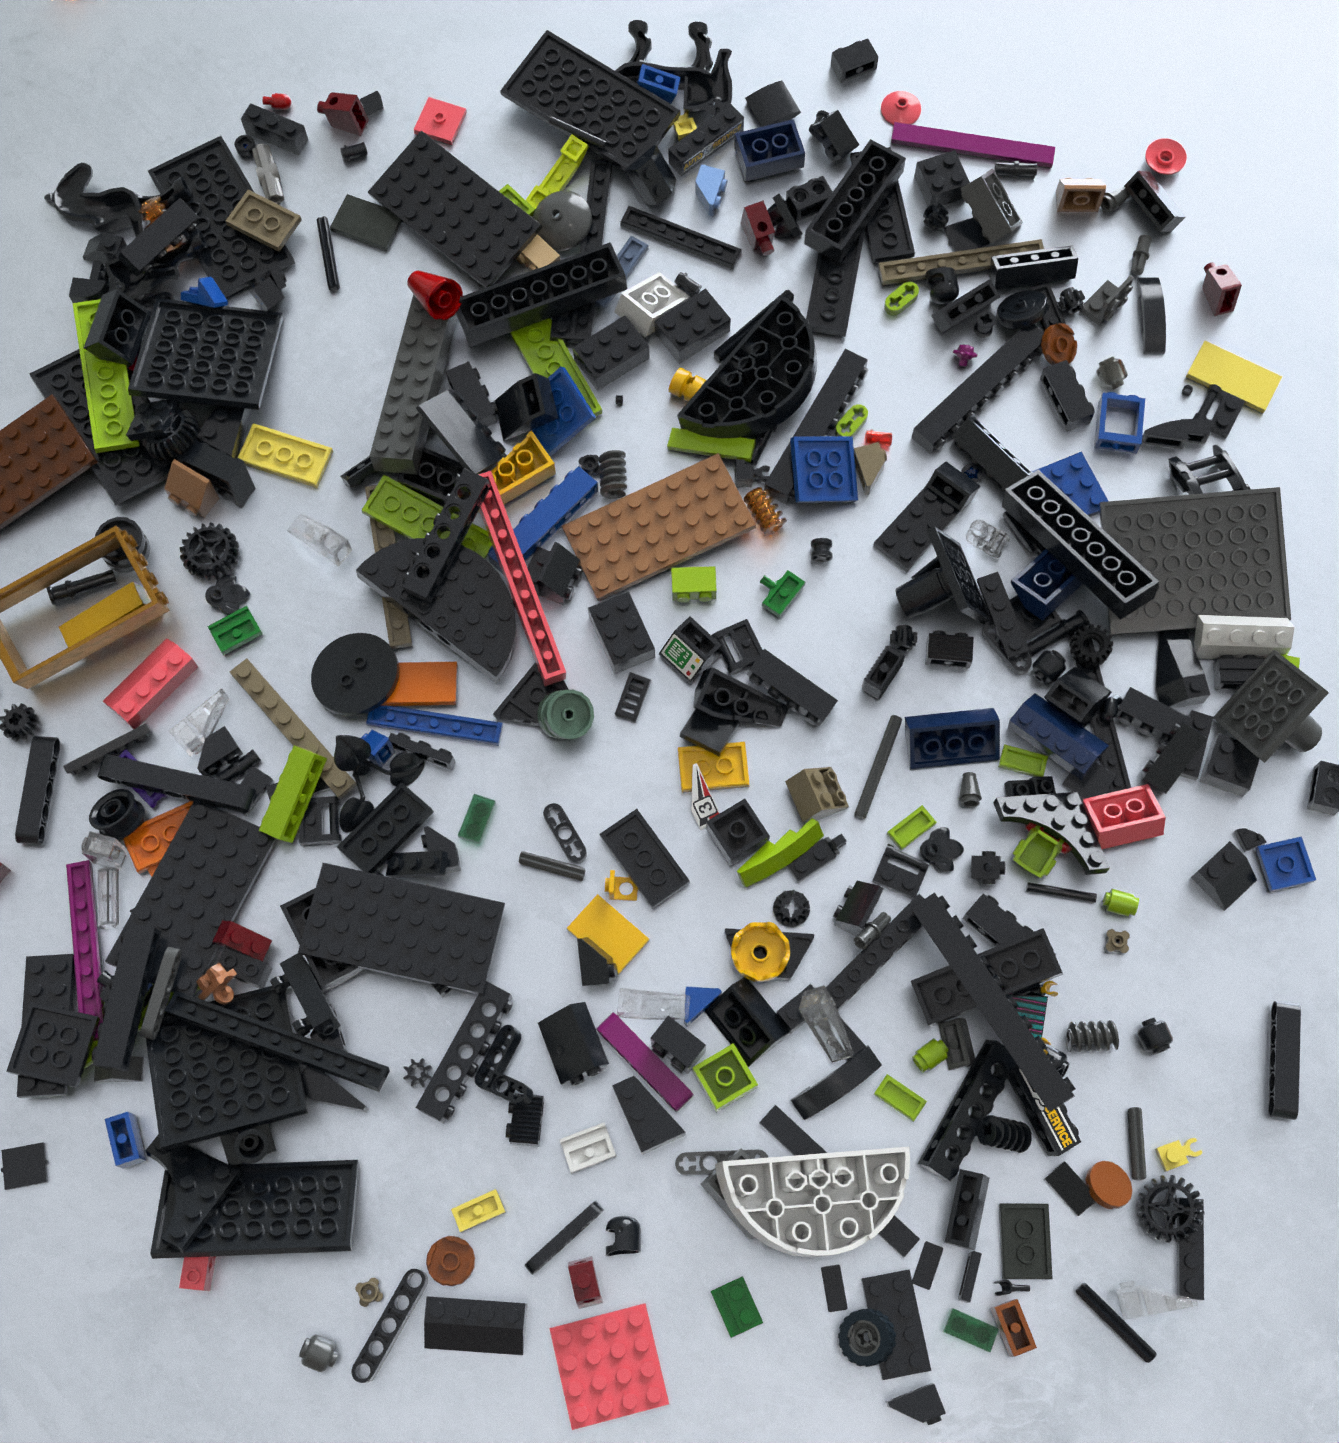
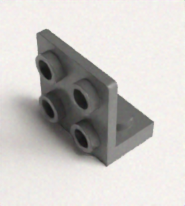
M1130 275L1119 287L1107 280L1083 304V308L1080 311L1097 325H1100L1104 320L1109 321L1115 313L1114 310L1117 307L1121 308L1127 302V295L1133 289L1131 284L1134 277Z

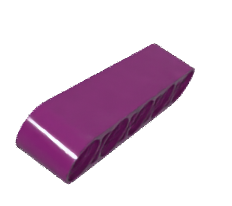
M614 1012L596 1028L599 1034L673 1110L678 1112L694 1096L691 1090Z

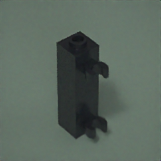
M297 953L279 963L285 974L270 980L277 994H281L291 986L307 1016L292 1023L298 1035L305 1036L310 1030L314 1029L320 1038L332 1034L341 1025L304 956Z

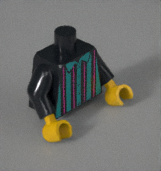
M1050 980L1046 981L1044 985L1038 984L1012 995L1019 1006L1015 1009L1019 1016L1025 1015L1033 1026L1029 1029L1034 1037L1039 1035L1043 1042L1051 1045V1043L1047 1039L1042 1038L1048 997L1044 995L1048 994L1052 997L1058 995V992H1050L1052 985H1058Z

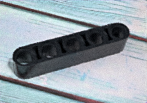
M34 736L32 739L15 831L17 843L43 844L60 752V740L57 737Z
M1273 1002L1270 1031L1268 1112L1270 1117L1291 1120L1297 1119L1299 1111L1300 1004Z
M410 1269L403 1276L353 1364L351 1373L355 1381L359 1383L370 1382L378 1374L427 1287L428 1277L424 1271ZM418 1273L421 1275L422 1282L418 1287L413 1288L410 1284V1278L413 1274ZM401 1296H406L409 1300V1305L404 1310H400L397 1306V1301ZM389 1318H393L396 1322V1328L391 1333H388L384 1328V1324ZM376 1341H380L383 1344V1351L378 1356L372 1352V1344ZM364 1363L370 1367V1374L365 1379L359 1375V1368Z

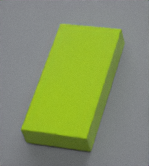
M1004 744L998 767L1032 777H1043L1048 756Z
M921 805L890 829L887 835L899 850L902 851L936 825L937 822L925 807Z
M888 1074L873 1094L912 1122L915 1121L927 1102Z

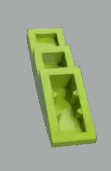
M811 818L797 833L790 829L775 844L767 841L737 870L743 886L748 887L769 877L808 851L824 836L819 822Z

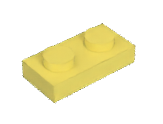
M496 1189L451 1209L460 1232H464L506 1213Z

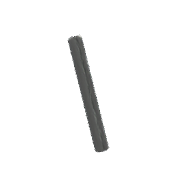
M891 715L854 813L859 818L865 819L902 722V718L899 716Z

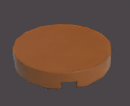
M1063 323L1050 325L1042 336V353L1051 365L1065 360L1071 363L1077 354L1078 345L1077 340H1074L1073 337L1075 335L1074 331Z
M1101 1161L1094 1164L1087 1171L1086 1185H1089V1193L1099 1205L1106 1209H1119L1129 1202L1133 1192L1132 1185L1127 1173L1120 1166L1113 1162Z
M447 1236L439 1239L431 1246L427 1253L426 1265L434 1281L443 1286H456L464 1283L471 1276L475 1268L476 1258L472 1247L467 1241L459 1237Z

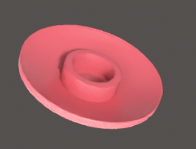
M895 91L883 99L881 114L892 125H894V122L913 124L920 117L921 104L913 94L906 91Z
M1161 138L1153 141L1148 146L1145 159L1153 171L1163 175H1171L1179 172L1184 167L1187 154L1184 147L1177 141Z

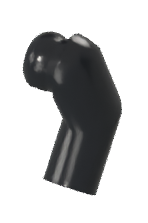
M1113 695L1104 702L1105 710L1101 712L1104 720L1110 721L1116 717L1118 705L1122 702L1120 695Z

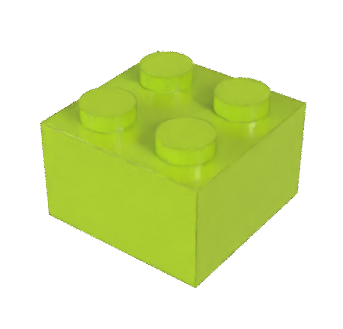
M734 1043L692 1067L693 1074L716 1113L758 1087V1083Z

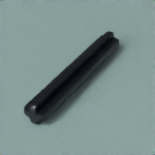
M326 216L318 217L316 221L327 285L330 291L339 290L340 286L328 219Z
M1082 1283L1077 1288L1076 1293L1145 1362L1150 1363L1156 1357L1157 1353L1086 1283Z

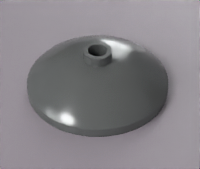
M558 191L548 195L538 204L532 217L543 227L538 235L555 251H566L580 244L587 236L592 223V214L588 203L582 196L572 191Z

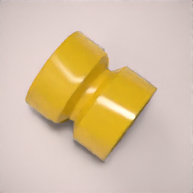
M680 367L670 382L668 392L678 397L684 396V400L689 402L707 380L697 375L692 377L691 372Z

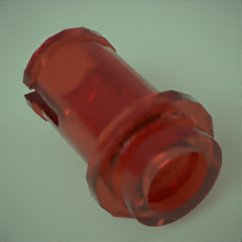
M870 429V431L866 430L865 443L879 442L880 445L891 446L892 432H878Z

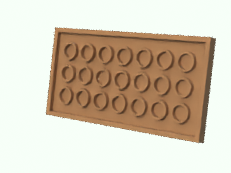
M719 453L562 525V529L576 557L581 561V568L598 602L756 528V524Z

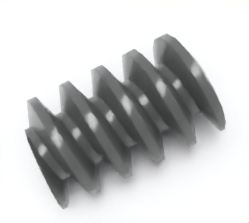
M611 450L604 452L599 457V470L601 471L600 494L605 498L617 499L626 495L623 490L627 489V484L623 483L627 481V476L623 475L626 473V468L624 467L626 465V460H624L626 453L624 451Z
M1100 1020L1097 1025L1094 1021H1089L1087 1025L1084 1021H1080L1078 1026L1075 1022H1070L1066 1033L1067 1049L1071 1052L1073 1045H1075L1077 1051L1081 1052L1082 1045H1085L1088 1052L1091 1050L1092 1044H1094L1096 1050L1100 1051L1101 1044H1104L1106 1051H1109L1110 1045L1113 1044L1115 1050H1118L1119 1035L1114 1021L1109 1020L1105 1024L1104 1021Z

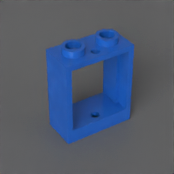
M1115 392L1102 393L1098 402L1094 448L1137 454L1142 445L1146 398H1141L1137 395H1118ZM1107 406L1137 410L1135 435L1105 432Z

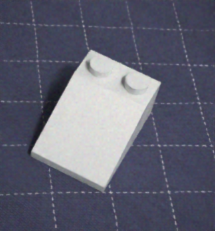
M659 272L623 292L614 313L619 317L626 315L636 330L644 337H647L655 332L656 320L687 301L690 296Z

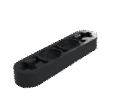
M597 1201L590 1204L524 1265L532 1275L540 1270L604 1211Z

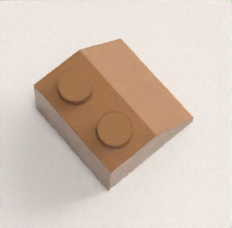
M1093 178L1059 179L1056 188L1057 212H1098L1106 192V184L1101 179Z
M173 460L164 488L169 496L168 499L177 506L181 504L186 507V511L191 515H199L205 518L220 499L211 481L179 461Z

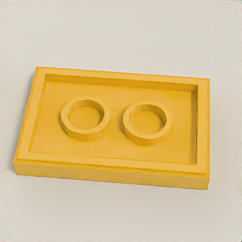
M745 742L728 743L720 756L699 746L678 747L682 793L692 792L693 765L696 763L709 790L749 787Z
M598 894L567 927V930L577 939L588 937L613 958V963L617 965L618 975L650 941L646 935Z

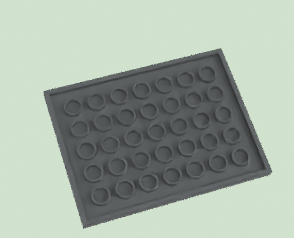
M1280 487L1099 503L1101 528L1159 581L1155 598L1120 620L1107 607L1109 633L1111 635L1196 628L1198 615L1288 618L1289 621L1291 620Z

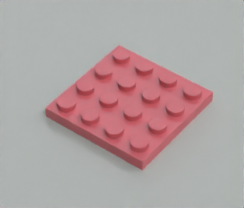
M646 1303L549 1328L572 1430L669 1404Z

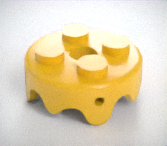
M752 922L735 934L731 946V958L736 970L746 979L754 982L770 981L778 977L788 964L790 957L789 941L776 924L772 922ZM757 947L765 948L767 951L766 957L763 959L756 958L753 953L754 949Z

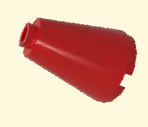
M419 270L411 273L407 281L408 288L432 318L446 320L458 311L461 305L459 303L460 296L463 297V291L455 280Z

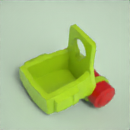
M1033 823L1025 824V830L1029 833L1025 840L1021 839L1014 849L1012 860L1042 879L1044 875L1048 876L1053 867H1055L1057 862L1055 860L1056 856L1060 852L1065 855L1072 848L1061 838L1057 840L1044 832L1043 827Z

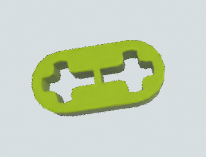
M905 282L892 292L885 300L884 309L886 313L892 316L898 315L914 303L919 293L917 284ZM906 291H913V294L909 293L905 296ZM896 302H898L897 307L895 305L892 307L890 306L891 303L895 304Z
M861 404L853 405L837 423L836 436L854 437L867 421V408ZM862 413V417L859 416L855 421L853 420L855 414ZM850 425L849 432H841L842 429H846Z

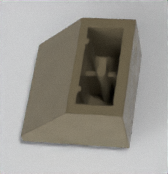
M832 767L803 769L785 781L802 822H808L811 818L819 820L849 808L846 796L838 783L837 775Z

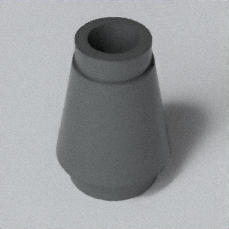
M1124 186L1105 192L1100 206L1105 212H1113L1130 197V194Z
M966 772L962 775L959 801H961V805L964 807H977L982 797L976 774Z

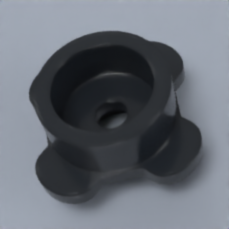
M586 455L579 459L578 462L586 473L600 474L599 457L597 455Z

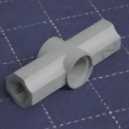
M258 144L252 151L257 165L256 172L260 185L263 187L265 198L279 205L284 201V195L279 182L281 179L276 163H274L269 145Z

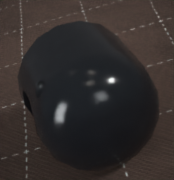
M940 267L926 272L925 278L927 284L932 289L929 294L933 302L948 304L958 297L959 285L955 269ZM938 273L942 274L944 279L940 281L929 280L930 277Z
M617 1216L610 1219L607 1223L606 1231L615 1233V1242L613 1245L606 1246V1256L640 1253L641 1228L639 1222L630 1216Z

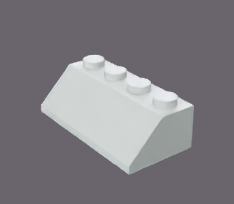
M1198 615L1193 648L1198 659H1218L1222 655H1233L1234 658L1255 655L1256 658H1263L1265 661L1274 650L1282 655L1288 654L1292 647L1295 627L1288 618Z

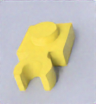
M688 112L680 115L673 124L678 141L697 129L693 117L689 118Z
M1196 1138L1188 1139L1183 1146L1177 1140L1155 1149L1164 1172L1189 1163L1186 1156L1197 1157L1202 1154L1201 1150L1193 1152L1190 1149L1191 1143L1197 1141Z

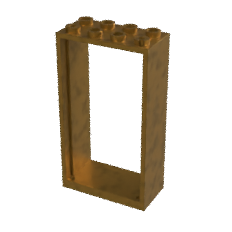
M114 526L0 589L1 613L122 547L151 599L150 603L30 669L26 668L0 620V659L13 683L29 689L170 611L166 605L169 603L166 595L156 587L159 584L158 580L145 567L148 565L147 560L142 553L139 554L137 549H135L138 544L134 537L129 535L126 530L122 531L119 527Z

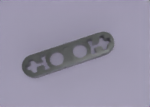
M168 947L164 953L141 1027V1037L154 1040L159 1032L165 1013L164 1010L167 1006L181 961V949Z
M738 1150L681 1153L676 1158V1170L685 1176L710 1175L716 1168L707 1170L703 1166V1160L706 1157L712 1156L719 1163L726 1161ZM744 1150L751 1159H755L757 1154L760 1155V1158H768V1155L763 1150ZM700 1156L699 1166L701 1171H696V1165L689 1166L687 1171L684 1170L683 1166H679V1162H683L685 1157L688 1158L689 1162H696L695 1157Z

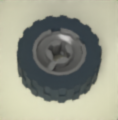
M868 1308L853 1311L843 1319L844 1322L840 1325V1333H838L839 1346L842 1348L844 1356H847L851 1363H856L857 1366L870 1367L885 1362L888 1356L892 1355L893 1348L896 1346V1332H894V1325L889 1321L887 1315H883L879 1310ZM866 1332H868L867 1335L869 1339H871V1341L866 1342L864 1340V1334Z

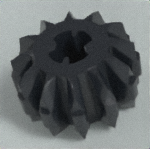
M22 703L19 707L12 704L11 710L4 709L6 715L0 716V721L3 722L0 724V729L4 731L3 735L15 742L20 738L26 741L27 735L34 736L32 730L39 728V725L35 723L39 720V717L34 714L35 710L32 707L27 708Z

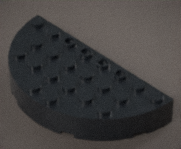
M782 295L779 296L677 414L681 429H687L696 434L713 438H748L778 426L794 414L810 393L817 372V353L812 329L808 320L805 319L800 309Z
M424 538L409 539L389 545L371 555L356 569L357 577L497 684L510 662L515 644V611L505 582L494 567L482 556L461 545L431 603L407 593L402 587L405 574L410 572L414 565L413 559L417 552H421L424 546ZM440 551L432 552L430 558H437ZM423 571L420 578L428 577L430 571Z

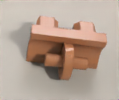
M219 962L206 971L207 974L196 981L202 990V993L197 997L205 1001L213 994L214 999L218 1003L225 1005L234 997L232 988L227 984L237 973L234 969L226 972Z

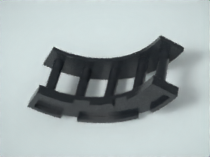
M1213 445V456L1191 463L1182 462L1177 456L1168 459L1170 479L1178 485L1183 493L1187 492L1189 495L1202 494L1200 485L1224 478L1230 483L1232 491L1250 490V486L1245 484L1227 451L1218 445ZM1211 465L1216 466L1220 470L1200 477L1193 476L1191 471Z

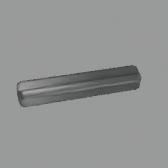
M522 851L519 856V863L580 881L585 876L586 870L584 867Z
M1131 1107L1128 1109L1132 1178L1134 1180L1146 1179L1142 1109Z

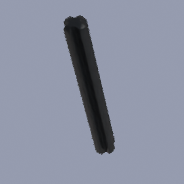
M785 290L781 294L791 302L794 300V294L790 290ZM779 296L714 351V356L718 361H723L734 350Z

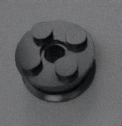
M117 789L107 793L95 803L89 814V822L93 828L99 830L104 840L120 842L143 824L145 810L143 805L135 800L131 791Z

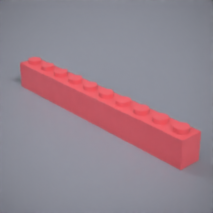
M488 471L479 474L488 479L491 484V488L479 511L544 686L565 680V667L492 472Z

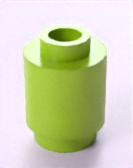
M1111 889L1110 892H1105L1102 905L1106 906V911L1124 916H1135L1139 905V898L1134 897V894Z
M933 1038L915 1051L916 1054L912 1059L916 1066L924 1073L926 1070H932L947 1059V1052L949 1050L942 1040L937 1041Z

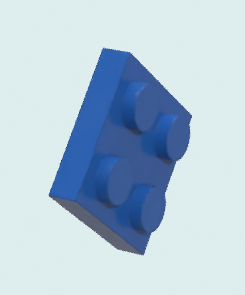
M1302 836L1255 848L1269 892L1316 881Z

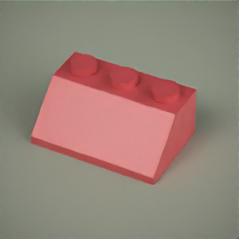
M1149 784L1083 799L1084 809L1102 849L1164 835L1166 817Z

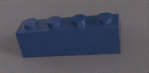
M1047 549L1011 580V585L1025 609L1042 621L1083 584Z
M1036 693L1020 706L1008 724V728L1081 781L1109 747L1108 744Z
M994 708L905 717V739L910 769L1000 760V719Z

